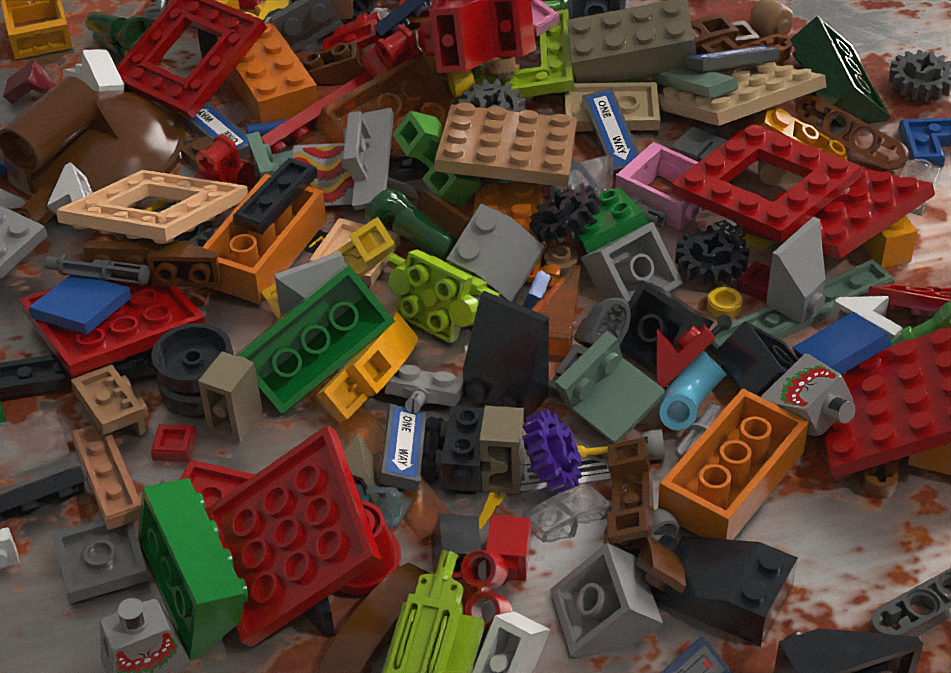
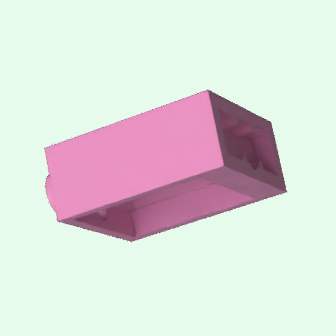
M655 142L651 143L616 174V188L620 187L630 198L638 197L644 200L645 205L667 215L665 224L679 231L690 221H695L704 209L686 200L679 201L647 186L657 176L673 182L699 163Z

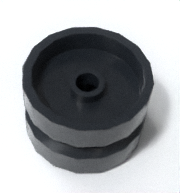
M205 323L185 324L164 333L154 344L151 357L162 402L170 410L183 415L199 416L205 414L198 380L222 351L234 355L230 338L222 329Z

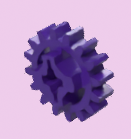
M549 409L526 417L527 423L523 424L522 427L527 435L522 436L526 455L529 456L531 461L530 468L533 473L539 477L541 483L547 481L548 490H555L557 494L579 486L578 479L582 478V474L578 467L582 466L581 455L575 445L574 434L568 426L565 427L564 421L558 422L557 414L555 412L550 414Z

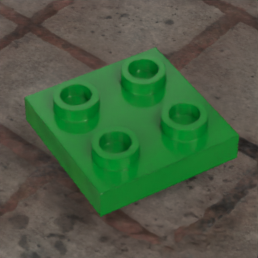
M620 187L607 190L599 196L601 205L598 207L601 211L593 215L594 223H587L584 226L586 230L574 237L587 253L648 223L644 211Z

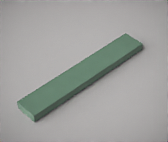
M871 259L825 280L823 295L826 298L822 309L817 314H811L802 324L768 306L733 322L728 330H721L707 348L722 362L715 351L744 321L782 340L831 317L834 302L837 298L868 297L869 286L894 284L895 278Z

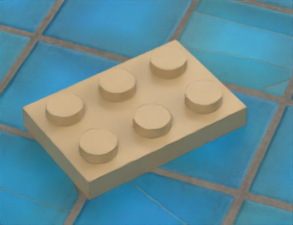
M656 82L574 83L575 90L565 91V115L577 119V132L593 131L582 103V95L612 88L629 130H660Z

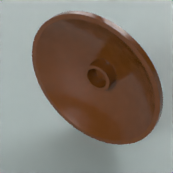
M73 76L62 79L0 130V159L8 170L2 176L9 187L28 200L41 188L51 190L53 193L64 166L70 162L86 176L93 193L141 170L169 174L181 159L180 148L186 145L184 123L177 111L124 87V91H95L84 81Z

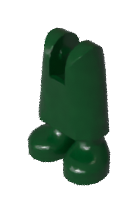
M95 11L85 17L87 29L94 32L92 35L94 42L122 58L128 54L150 28L149 21L138 15L126 19Z
M391 188L385 189L376 195L369 203L365 212V219L368 222L378 217L385 227L393 229V232L409 240L426 254L433 255L447 262V257L458 241L455 236L434 222L423 210L413 205L405 194L400 191L395 192Z

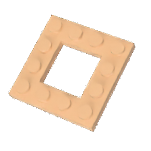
M141 170L57 209L56 212L58 223L73 225L74 229L92 228L99 230L102 234L120 233L126 234V237L130 239L148 238L153 239L155 243L165 244L174 241V237L184 232L195 230V226L203 222L214 220L216 215L235 209L236 205L246 197L248 190L247 186ZM159 197L163 198L164 202L181 201L159 213L130 208L134 207L136 202L143 198Z

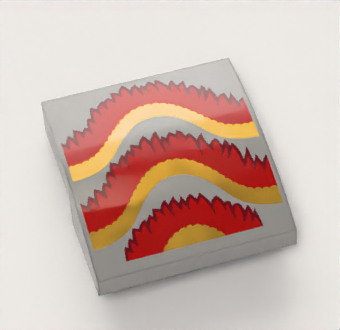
M345 143L293 145V159L317 167L318 176L309 187L323 190L325 207L353 206L354 180L349 171L344 170L340 158V153L344 150Z

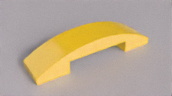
M376 217L349 235L351 241L331 254L340 251L346 265H350L361 278L381 262L396 247V244L380 219ZM276 283L263 290L262 294L277 319H280Z

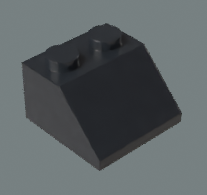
M641 280L628 302L631 318L628 331L620 344V350L656 375V328L678 348L681 345L678 339L691 326L694 325L698 329L704 323L710 329L714 321L662 287Z
M744 321L715 351L724 363L721 368L729 378L737 381L741 387L738 392L743 388L759 397L798 361V358L786 342L747 321Z

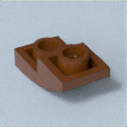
M651 536L629 541L641 549L635 565L647 572L643 580L665 592L668 585L680 593L683 592L686 587L685 572L682 562L673 550Z

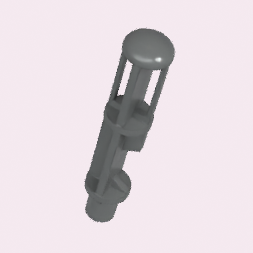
M63 254L61 257L47 255L44 260L45 269L56 270L61 275L132 283L141 286L146 285L150 279V269L147 265L95 259L92 263L71 260V257L67 254ZM115 265L128 266V267H136V268H140V269L118 267V266H115ZM114 276V277H121V278L136 279V280H138V281L125 280V279H117V278H111V277Z

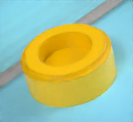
M729 287L716 288L708 295L707 310L711 316L717 319L721 315H729L731 319H734L742 311L743 298L735 289Z

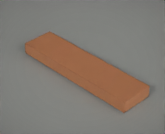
M96 424L70 432L107 530L140 520L141 501L112 433L103 435Z

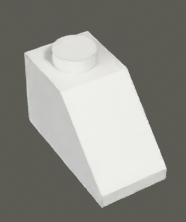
M516 612L495 615L472 673H532L550 629Z

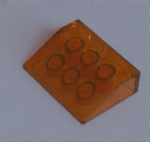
M417 54L323 106L315 127L329 144L345 143L343 129L347 127L348 113L361 111L363 114L391 108L394 113L392 133L410 111L434 116L444 128L451 104L457 105L458 101ZM392 135L390 156L403 154L404 151ZM405 156L400 160H389L388 171L399 170L402 168L403 161L409 158L416 160V158Z

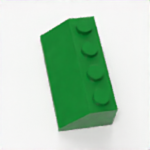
M345 265L235 354V356H241L254 362L258 386L280 413L283 414L392 325L395 320L350 265Z
M186 478L143 487L138 541L141 552L189 659L192 660L200 657L241 622L243 605L248 601V590L243 578L238 579L233 569V559L229 549H223L219 541V531L216 522L209 520L206 514L205 501L200 492L196 493L190 479Z

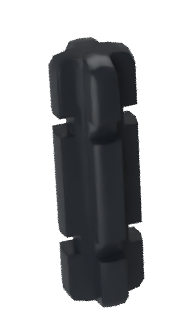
M431 416L425 423L420 480L435 482L439 476V472H435V458L437 449L443 448V443L440 442L441 423L445 420L441 417L435 418Z

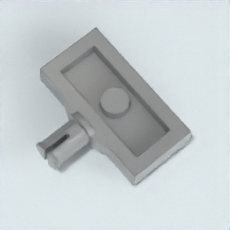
M403 365L386 383L385 394L408 399L405 403V408L410 413L413 409V413L419 412L425 403L456 406L464 394L463 378L455 377L450 372L441 371L434 373L420 370V368L414 365Z

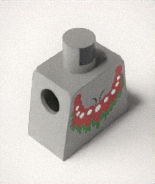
M807 353L761 396V398L808 420L807 435L812 436L822 435L835 421L843 424L849 423L856 411L853 397L841 374Z
M128 598L119 604L117 613L104 617L100 621L101 661L106 673H168L190 664V659L178 632L158 599H150L142 603L137 598Z

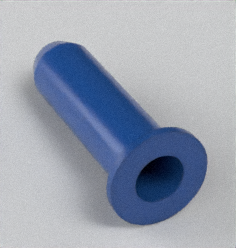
M287 120L254 125L245 123L246 134L259 132L260 136H263Z

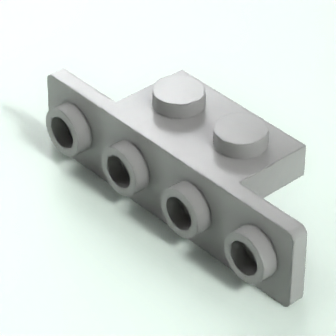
M391 108L363 114L361 111L348 113L347 127L343 129L345 146L344 150L340 153V158L344 170H348L354 180L352 205L355 210L367 208L376 195L387 189L394 118Z

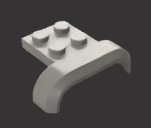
M1 188L0 278L5 276L48 236L45 226L7 209L22 207L25 201Z

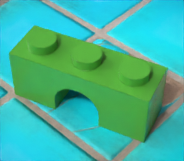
M410 111L392 133L393 137L406 156L416 158L430 168L422 178L430 191L449 204L464 206L481 186V180L477 176L435 172V157L444 128L436 117Z

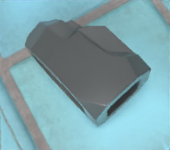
M609 298L595 305L588 316L582 319L573 337L575 341L589 349L608 331L618 339L620 346L628 331L631 318L628 302L622 298Z

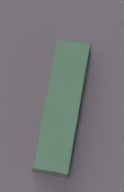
M682 68L652 74L653 82L709 99L738 89L736 77L713 71L700 72Z

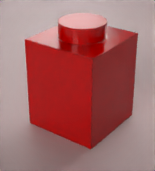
M491 515L486 551L497 553L506 561L508 575L505 581H526L531 545V518ZM486 559V578H488L491 573V564Z

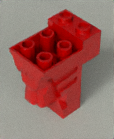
M439 0L437 6L429 10L430 18L422 20L420 28L417 29L418 44L423 48L426 56L435 57L437 73L466 72L495 57L524 56L536 50L531 0Z

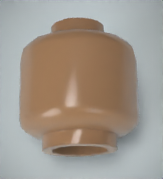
M760 0L752 7L750 11V26L763 38L773 34L788 35L791 31L793 13L790 8L779 0Z

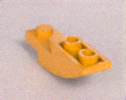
M397 311L391 315L395 322L356 353L316 394L339 423L348 420L370 396L377 394L406 361L417 344L418 336Z

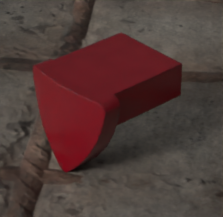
M32 60L7 79L3 97L13 104L31 90L45 94L55 84L36 60Z
M755 260L737 279L736 289L765 302L766 305L771 267Z

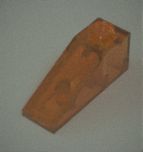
M574 264L531 309L549 317V362L561 363L572 349L580 295L581 265Z

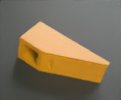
M775 106L764 109L752 122L755 125H761L765 129L789 136L793 140L814 146L821 151L847 160L849 149L844 147L842 143L830 139L818 132L813 126L804 124L790 116L783 109H778Z

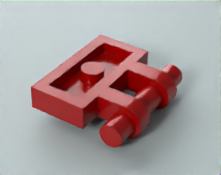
M376 11L369 15L367 13L357 16V20L347 24L343 23V26L325 35L323 50L333 48L339 43H348L356 40L359 49L376 43L381 38V35L374 27V25L381 21L379 12Z

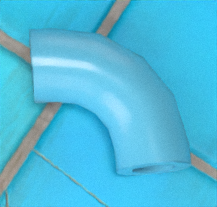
M704 351L674 378L660 402L659 413L661 421L671 430H685L693 424L701 403L727 375Z

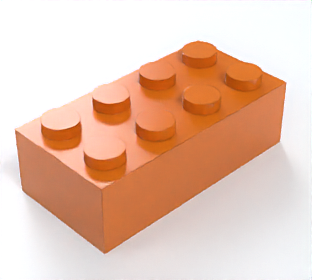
M273 22L265 23L268 28L227 76L257 124L289 120L318 102L316 83Z
M264 174L203 246V248L217 254L222 283L220 287L208 288L261 304L265 299L262 291L275 283L274 274L288 270L326 222L323 190L308 186L261 235L234 225L232 215L271 176Z
M742 388L660 482L658 509L668 510L675 516L680 526L702 538L733 540L804 453L809 421Z

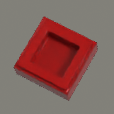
M158 424L151 448L152 461L189 462L197 435L195 426Z

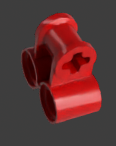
M401 25L396 28L394 34L385 40L382 38L377 40L375 46L366 51L359 61L376 84L381 85L391 79L400 69H406L419 60L423 55V51L417 45L411 31L406 26Z
M220 134L214 138L213 144L209 148L200 150L196 154L195 160L199 172L194 178L248 187L253 179L254 168L252 164L239 159V151L234 141L226 135Z
M485 550L469 552L461 562V572H453L452 578L464 588L461 597L464 608L463 614L483 619L482 607L488 600L492 601L495 606V615L512 612L511 604L507 598L494 592V588L502 585L508 575V567L504 558L497 553ZM484 559H488L491 564V573L487 579L482 581L478 575V566ZM493 619L488 623L484 620L486 623L484 630L490 629Z

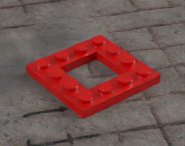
M172 0L117 65L116 69L124 83V87L193 119L268 27L262 19L216 0ZM189 25L220 37L186 79L156 66Z
M751 123L671 183V194L782 242L861 178L862 166L821 151L814 146L793 140L789 136L765 129L761 125ZM758 159L804 178L775 202L728 183Z

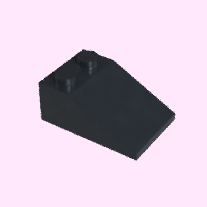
M483 291L479 298L463 366L464 396L486 406L524 408V423H527L525 418L534 414L549 395V317Z
M682 536L674 552L682 562L686 587L680 593L669 585L665 592L652 585L650 589L654 600L761 647L793 588L798 557L761 542Z
M822 628L806 633L795 632L779 641L774 673H916L923 642L916 636Z

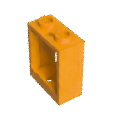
M1 0L15 60L73 48L61 0H33L31 2L28 0ZM55 16L58 17L57 20L46 21V22H41V23H36V24H31V25H26V26H21V27H16V28H15V24H20V23H25V22H30V21H35V20H40V19H45V18H50V17H55Z

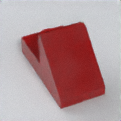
M704 323L698 329L693 325L686 330L678 339V342L681 344L678 348L656 328V383L663 389L715 340L713 332Z

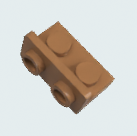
M112 364L71 379L73 392L103 435L128 425H132L139 436L146 433L145 419L149 417L147 406L141 397L136 398L134 396L128 378L125 375L120 376Z

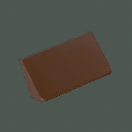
M425 188L422 190L416 207L423 210L434 222L459 239L471 218L429 189Z

